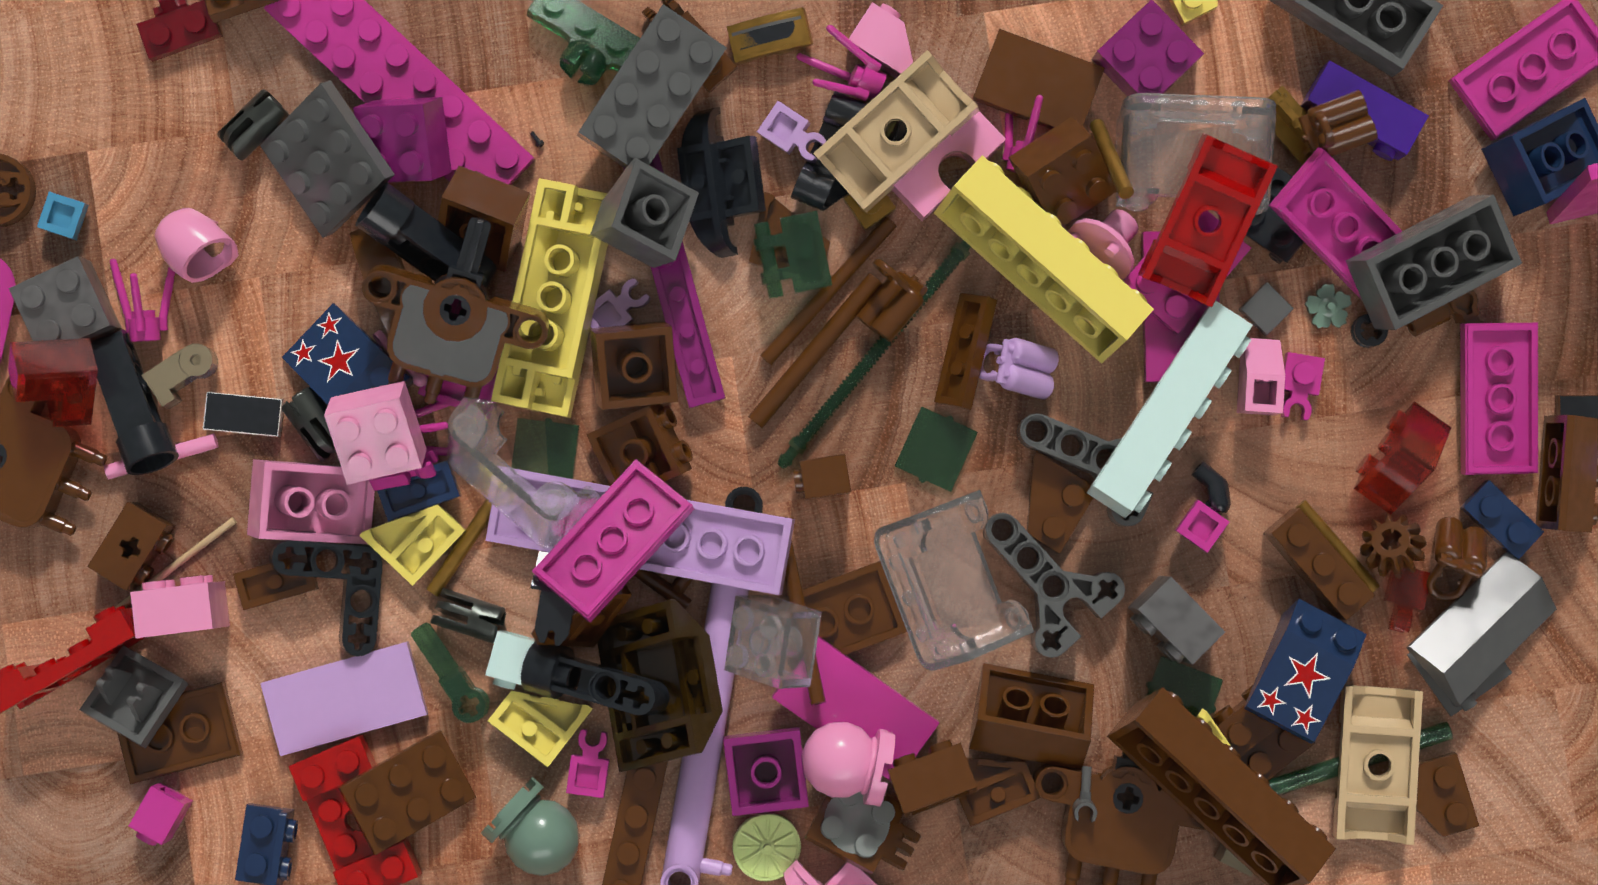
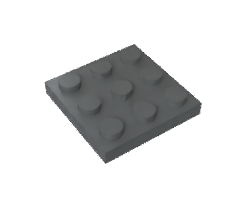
M331 80L320 83L260 145L322 238L336 232L383 184L387 183L395 175Z

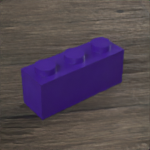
M1329 60L1320 69L1300 106L1309 110L1322 103L1360 90L1367 104L1368 115L1372 118L1378 134L1377 140L1367 144L1374 147L1372 151L1385 160L1392 161L1396 159L1398 161L1405 157L1429 115Z

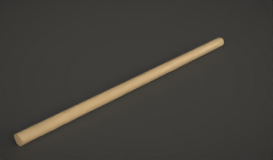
M233 517L148 582L162 581L237 523ZM131 595L116 605L115 608L122 605L128 607L131 604Z

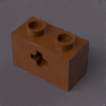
M845 454L799 461L800 469L793 470L796 494L804 493L805 500L851 493Z
M127 502L87 567L126 591L136 590L138 586L142 588V583L148 582L154 572V568L151 565L157 555H163L172 544L174 536L171 532L176 525L138 502ZM131 541H139L137 547L141 550L140 554L131 555L133 553V548L129 546Z

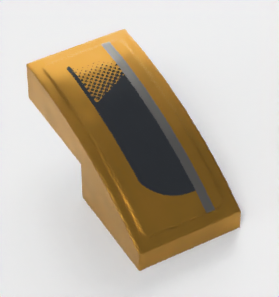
M805 8L782 11L727 26L734 61L737 64H743L772 54L782 55L814 45Z

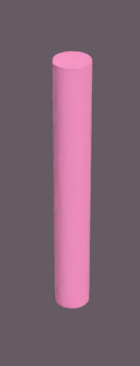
M215 434L176 444L175 446L179 454L178 459L218 448ZM122 460L104 465V471L108 480L128 474Z

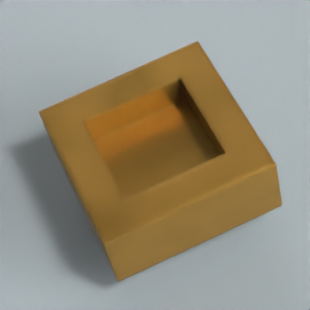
M851 195L844 198V202L865 231L896 210L888 195L883 197L867 213Z

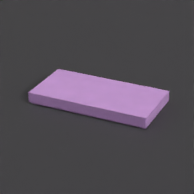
M409 641L372 651L364 656H354L260 683L280 756L428 715Z

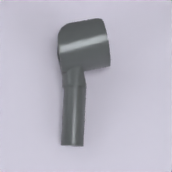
M1082 766L1080 797L1073 803L1072 810L1078 821L1079 809L1083 806H1089L1091 808L1090 820L1094 822L1097 817V809L1091 800L1092 767Z

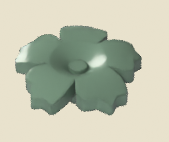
M1325 283L1320 289L1316 290L1317 297H1307L1305 306L1309 314H1315L1311 323L1318 329L1321 327L1328 328L1331 323L1335 327L1340 328L1347 323L1346 317L1348 313L1342 309L1352 304L1350 295H1346L1342 291L1335 294L1334 285Z

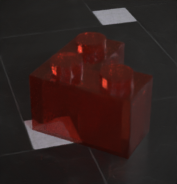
M90 338L10 342L8 372L15 402L46 401L52 427L91 425L98 368Z
M1415 401L1405 412L1399 409L1392 416L1386 426L1390 431L1380 441L1377 447L1379 451L1374 456L1368 453L1356 469V472L1360 475L1354 489L1390 515L1436 469L1452 428Z

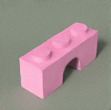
M979 111L952 136L949 135L894 185L895 188L892 191L923 222L940 205L950 191L939 176L938 168L941 162L950 157H959L966 160L972 166L982 155L988 160L1003 146L1006 138Z

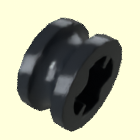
M1368 314L1359 316L1354 320L1350 333L1357 345L1363 348H1371L1385 341L1388 330H1374V332H1378L1376 338L1369 337L1365 339L1361 335V332L1365 331L1360 329L1362 323L1366 325L1372 323Z

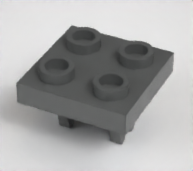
M123 645L111 664L106 667L103 676L97 680L96 686L79 710L146 749L188 686V683L179 676Z

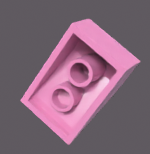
M253 459L247 535L258 539L368 544L359 535L363 531L372 528L375 491L369 480L347 485L341 466Z

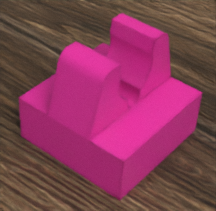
M1196 500L1175 531L1208 553L1229 524V521L1200 500Z

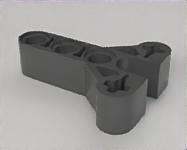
M1038 413L1025 417L1017 427V437L1022 445L1091 474L1094 480L1102 470L1096 464L1098 452L1104 449L1113 453L1122 439L1106 441ZM1030 421H1038L1044 427L1045 434L1039 442L1031 441L1026 435V426ZM1066 435L1074 436L1079 442V451L1075 456H1067L1061 450V440ZM1150 492L1152 495L1140 513L1134 510L1133 516H1127L1124 519L1121 518V515L1107 507L1109 519L1118 526L1136 525L1143 519L1153 492Z
M1007 513L993 514L985 521L983 534L987 542L1034 593L1036 628L1032 632L1031 643L1039 654L1050 658L1058 657L1081 638V635L1063 615V607L1067 600L1075 597L1080 599L1097 618L1102 619L1124 597V582L1114 573L1098 572L1091 576L1063 571L1012 515ZM998 519L1006 520L1011 526V534L1004 541H999L992 535V525ZM1024 547L1034 550L1037 558L1034 566L1029 569H1023L1017 562L1018 552ZM1051 575L1058 577L1062 584L1060 593L1055 597H1049L1043 591V582ZM1100 581H1112L1113 585L1110 590L1113 595L1111 597L1102 595L1097 598L1101 590L1098 584ZM1045 631L1051 634L1059 631L1054 639L1058 644L1055 648L1049 646L1042 647L1045 641L1042 634Z

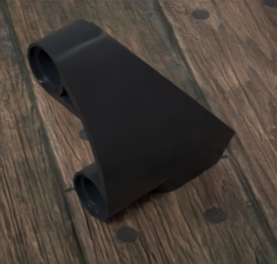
M834 91L823 117L819 134L827 141L867 104ZM901 121L890 122L885 130L886 137L891 141H900L907 133V127ZM815 142L810 154L814 155L813 153L822 145ZM816 157L817 161L815 163L807 161L803 166L791 198L824 211L849 193Z

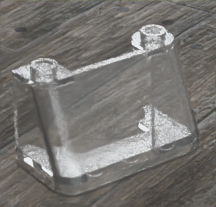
M1136 93L1127 96L1123 100L1116 121V151L1134 189V194L1128 199H1122L1118 192H1116V206L1126 207L1130 211H1144L1149 208V205L1154 204L1158 197H1176L1189 170L1187 166L1202 133L1273 163L1276 103L1271 99L1262 97ZM1272 180L1255 215L1267 212L1269 208Z
M464 397L454 409L448 421L447 459L449 465L534 542L543 548L553 549L596 503L601 495L590 486H585L581 491L575 492L568 485L556 481L545 483L538 490L535 489L496 454L507 441V438L501 434L499 428L500 418L505 412L491 400Z
M980 490L880 527L874 535L877 554L915 654L922 666L931 671L970 661L1034 632L1028 612L1019 602L1015 600L1001 601L975 532L985 527L989 511Z

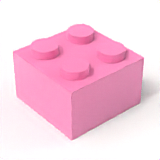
M405 381L330 398L324 417L347 485L422 468L427 448Z
M212 575L180 578L181 586H175V580L142 583V591L130 592L135 638L230 626L225 581L213 582Z

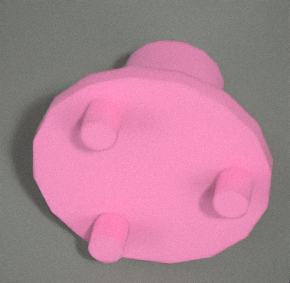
M1116 209L1103 222L1086 218L1076 221L1068 230L1074 238L1085 242L1090 252L1102 263L1113 267L1121 280H1124L1133 270L1134 257L1128 243L1138 233V225L1129 213Z

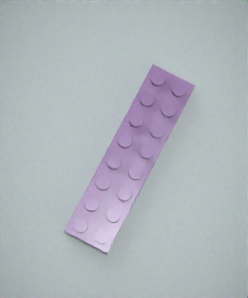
M499 466L485 541L550 552L610 486ZM687 500L693 505L694 510L640 568L641 570L782 595L795 519Z

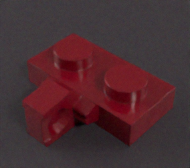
M158 0L160 6L153 8L155 17L136 24L148 59L152 62L223 37L218 22L214 23L209 16L205 0L191 5L188 4L187 0Z

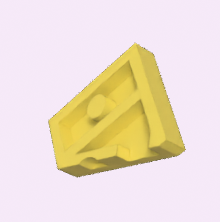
M437 504L363 531L359 536L413 586L466 529L444 508Z

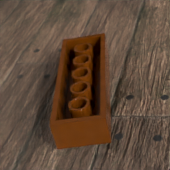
M1164 687L1133 704L1107 735L1118 748L1265 885L1309 884L1336 850L1320 828L1310 825L1299 814L1298 808L1291 801L1281 798L1270 787L1269 781L1262 774L1251 770L1241 760L1240 754L1233 747L1222 743L1212 733V728L1208 723L1192 715L1184 707L1181 698L1175 693L1167 691Z

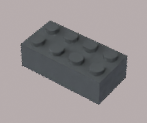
M1269 0L1392 78L1405 68L1443 7L1442 4L1435 0Z
M663 4L578 131L577 136L625 169L635 158L650 165L727 47Z
M1494 194L1471 195L1346 260L1374 329L1397 330L1523 264Z

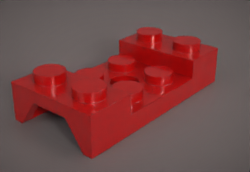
M1202 133L1187 166L1189 170L1158 238L1153 240L1138 274L1147 280L1162 284L1209 307H1213L1278 166ZM1207 210L1215 211L1219 217L1218 226L1210 232L1202 231L1198 225L1200 215Z
M125 605L117 608L112 606L96 614L93 617L96 623L85 628L91 640L85 639L68 648L67 651L70 655L68 657L64 656L57 660L52 658L42 664L27 666L25 662L16 666L11 664L0 669V714L15 705L19 709L29 706L116 656L123 645L129 648L147 638H135L132 608H126Z
M364 734L288 767L302 801H306L328 851L335 868L333 874L337 884L401 885L422 874L408 837L374 855L361 830H356L349 826L347 815L350 810L338 789V786L377 765Z

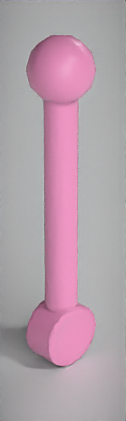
M378 330L373 334V337L380 346L387 350L388 339L381 330ZM406 369L413 377V383L416 386L422 387L427 383L428 378L425 374Z

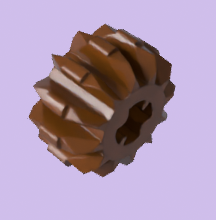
M1387 513L1385 515V523L1380 524L1379 521L1372 519L1371 526L1374 531H1363L1362 538L1366 543L1360 546V551L1363 556L1367 557L1365 562L1369 569L1378 567V573L1383 578L1390 570H1393L1395 578L1400 579L1402 576L1401 569L1406 568L1409 572L1414 573L1416 567L1413 561H1424L1425 554L1421 549L1426 547L1427 542L1424 536L1419 535L1421 528L1418 523L1409 525L1408 518L1404 514L1394 522L1392 515ZM1392 542L1395 543V546H1398V543L1400 545L1397 549L1392 550L1391 546L1387 548V545Z

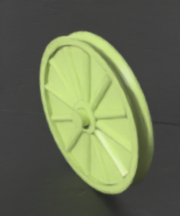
M759 813L746 819L737 829L732 845L733 855L737 865L747 876L759 881H773L784 877L783 873L796 859H799L801 841L796 828L787 818L776 813Z

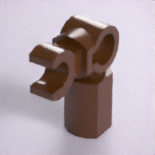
M1471 290L1407 324L1409 332L1416 337L1451 319L1450 315L1453 316L1456 324L1486 322L1480 321L1478 317L1480 311L1477 306V294L1474 290Z

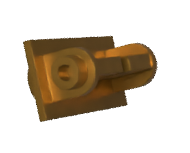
M1282 85L1254 111L1297 161L1303 165L1312 153L1308 143L1303 142L1302 136L1304 132L1298 118L1307 113Z

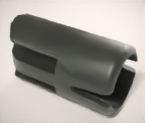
M262 89L218 131L217 136L239 160L243 161L289 116V113L267 90Z
M307 387L292 396V402L288 403L286 401L282 405V411L319 461L323 462L330 456V453L336 452L324 417L327 406L311 387Z
M442 588L440 594L442 597L472 607V609L470 610L444 601H438L435 609L447 616L465 621L467 624L438 615H433L430 623L494 643L498 627L493 624L504 625L506 609Z

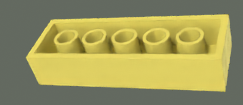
M983 155L959 179L934 211V214L1101 364L1130 338L1154 310L1147 303L1142 293L1131 289L1124 283L1113 267L1102 263L1095 257L1085 242L1074 238L1062 227L1061 222L1056 216L1045 212L1033 201L1028 191L1017 187L1005 176L1004 171L999 165L988 161Z

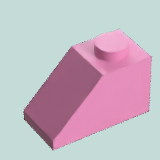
M872 2L849 37V40L869 57L881 62L882 66L880 69L897 78L913 63L905 24L899 19L901 15L895 9L884 3L879 7Z

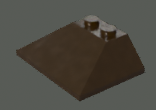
M669 599L617 615L597 642L601 665L659 681L666 686L669 692L667 708L657 715H634L608 707L619 772L702 753L723 712L710 635L675 599ZM613 678L610 679L607 685V691L611 697L616 692V683ZM634 692L633 697L646 699L649 702V696H646L644 692Z

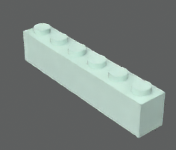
M1216 300L1213 307L1208 306L1096 477L1087 494L1124 518L1133 510L1138 513L1141 512L1152 495L1147 491L1148 486L1153 479L1160 482L1172 462L1167 460L1168 455L1173 448L1180 450L1191 435L1192 431L1187 429L1193 417L1200 419L1211 404L1212 400L1207 398L1213 386L1220 389L1232 370L1227 367L1233 355L1240 358L1252 339L1246 335L1253 324Z

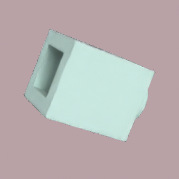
M505 630L497 631L485 674L494 678V685L515 690L516 684L522 685L521 670L523 661L530 646L535 642L534 638Z

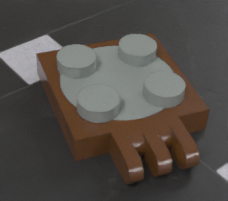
M858 792L848 798H831L826 795L804 839L872 875L880 859L900 870H905L908 862L895 855V853L898 851L905 856L911 857L914 848L904 843L902 839L905 838L917 844L921 835L899 823L903 812L897 800L885 794L880 807L863 804V795Z

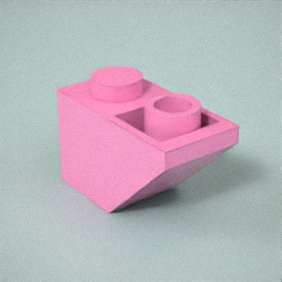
M1250 338L1252 339L1240 356L1237 413L1273 416L1282 414L1285 369L1280 340Z

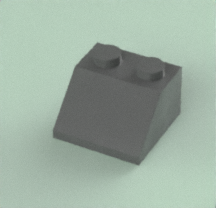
M635 158L602 200L590 235L652 268L673 262L677 258L699 193Z

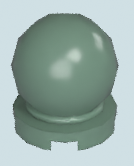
M532 777L525 785L530 791L528 792L522 787L492 820L491 823L496 828L493 829L487 825L481 834L490 843H493L498 836L499 839H504L506 853L515 866L528 874L545 876L558 873L571 863L578 851L580 834L577 821L567 808L556 801L540 800L541 796L537 794L544 786Z

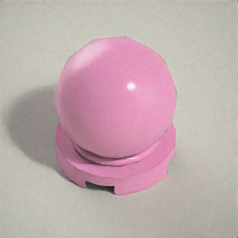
M849 722L828 723L812 733L802 750L805 778L817 791L831 798H848L860 792L863 795V804L880 807L888 783L881 782L884 763L892 765L895 734L884 729H878L875 737L870 738L861 727Z

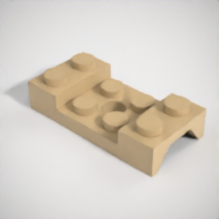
M927 50L813 154L867 213L895 188L894 185L949 135L952 136L980 110L978 105L961 90ZM892 121H901L907 127V133L900 141H891L886 137V127Z
M1344 685L1340 698L1339 722L1341 723L1338 785L1337 798L1334 799L1332 836L1336 839H1371L1414 845L1423 691ZM1376 754L1385 755L1389 761L1388 770L1382 775H1373L1368 768L1370 758Z

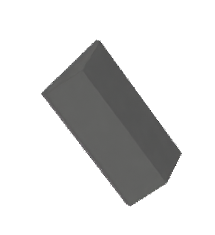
M1505 552L1482 574L1480 579L1475 580L1458 599L1445 609L1406 648L1454 705L1459 706L1557 609L1542 577L1512 554Z

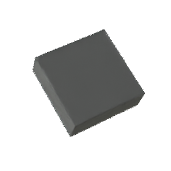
M1266 282L1239 311L1264 336H1267L1294 308Z

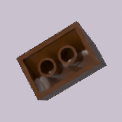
M1577 415L1544 416L1536 525L1541 529L1592 533V527L1598 521V504L1594 503L1595 489L1598 488V418ZM1559 424L1564 425V433H1559Z
M983 663L972 717L969 749L1081 770L1091 743L1094 684Z

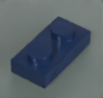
M446 460L433 465L436 475L431 478L424 479L413 476L411 477L410 485L377 490L388 522L461 497L450 462Z
M1485 480L1460 507L1496 543L1518 560L1544 533L1490 480Z

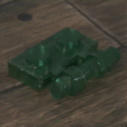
M817 211L780 218L782 233L771 235L769 222L754 224L757 239L753 240L755 252L760 253L763 273H760L762 285L767 287L769 299L783 297L781 282L791 279L795 294L832 287ZM785 246L789 267L778 269L774 249Z

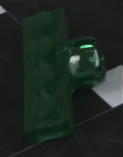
M534 0L527 10V17L568 42L567 47L561 54L560 67L571 79L580 69L583 75L578 80V83L581 85H595L604 72L609 69L618 72L640 40L638 36L579 0Z

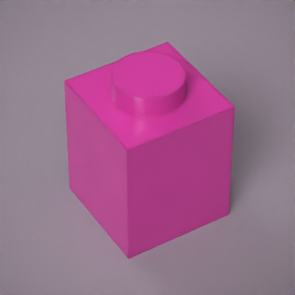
M161 782L152 785L128 827L137 831L135 836L141 841L152 846H156L157 843L163 845L171 841L193 800Z

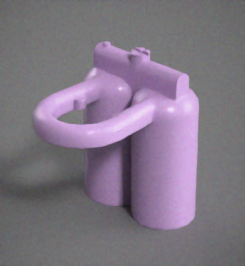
M1020 338L1004 339L1003 345L987 344L984 359L990 352H994L996 355L1001 353V356H998L996 361L999 364L998 373L994 370L991 373H986L982 363L980 379L996 381L1006 390L1042 400L1047 399L1054 389V380L1049 374L1056 369L1059 362V355L1055 349Z

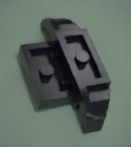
M720 107L698 111L691 118L684 131L682 145L680 148H677L681 183L699 193L689 223L700 242L714 255L724 258L738 255L737 247L731 243L727 229L728 226L734 225V218L765 212L766 207L757 137L745 136L724 141L723 136L716 135L715 119L720 114Z

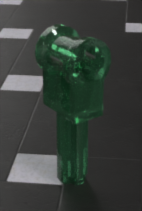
M426 622L418 626L411 632V637L440 678L438 682L452 701L454 716L465 723H473L483 718L490 708L488 694L483 689L476 687L464 668L458 666L430 623ZM465 696L469 699L476 697L480 703L476 706L477 714L473 710L468 712L464 710L463 706L467 703Z

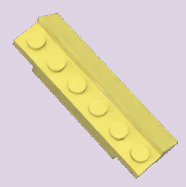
M539 178L512 302L544 312L549 321L548 336L545 342L535 349H525L508 343L504 344L491 401L571 418L608 247L607 243L590 235L602 200L608 193ZM528 320L521 324V330L527 336H538L542 332L541 326L534 320Z

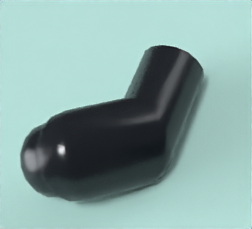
M1202 461L1191 475L1208 489L1209 500L1206 501L1205 505L1219 515L1227 513L1231 506L1229 484L1211 466Z

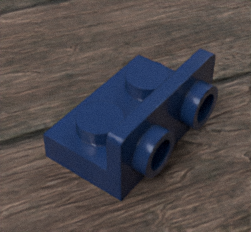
M253 803L246 804L235 880L264 885H283L284 880H289L293 862L292 858L287 857L289 842H295L298 831V820L293 819L294 809Z

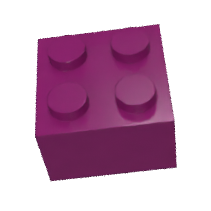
M1150 0L1097 50L1092 61L1099 66L1105 67L1104 73L1144 113L1204 53L1153 0Z
M442 97L373 100L353 107L355 117L395 174L388 182L432 181L452 172Z
M800 727L724 736L723 742L732 816L809 807L806 778L802 763Z

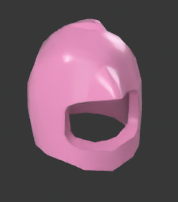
M182 208L168 214L160 221L155 232V240L164 261L171 270L191 283L211 278L222 269L230 266L239 256L237 245L217 226V221L192 208ZM213 243H224L222 252L216 257H211L204 249V247Z

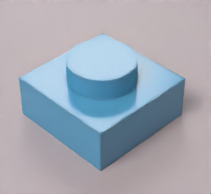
M49 191L37 227L77 241L89 205Z

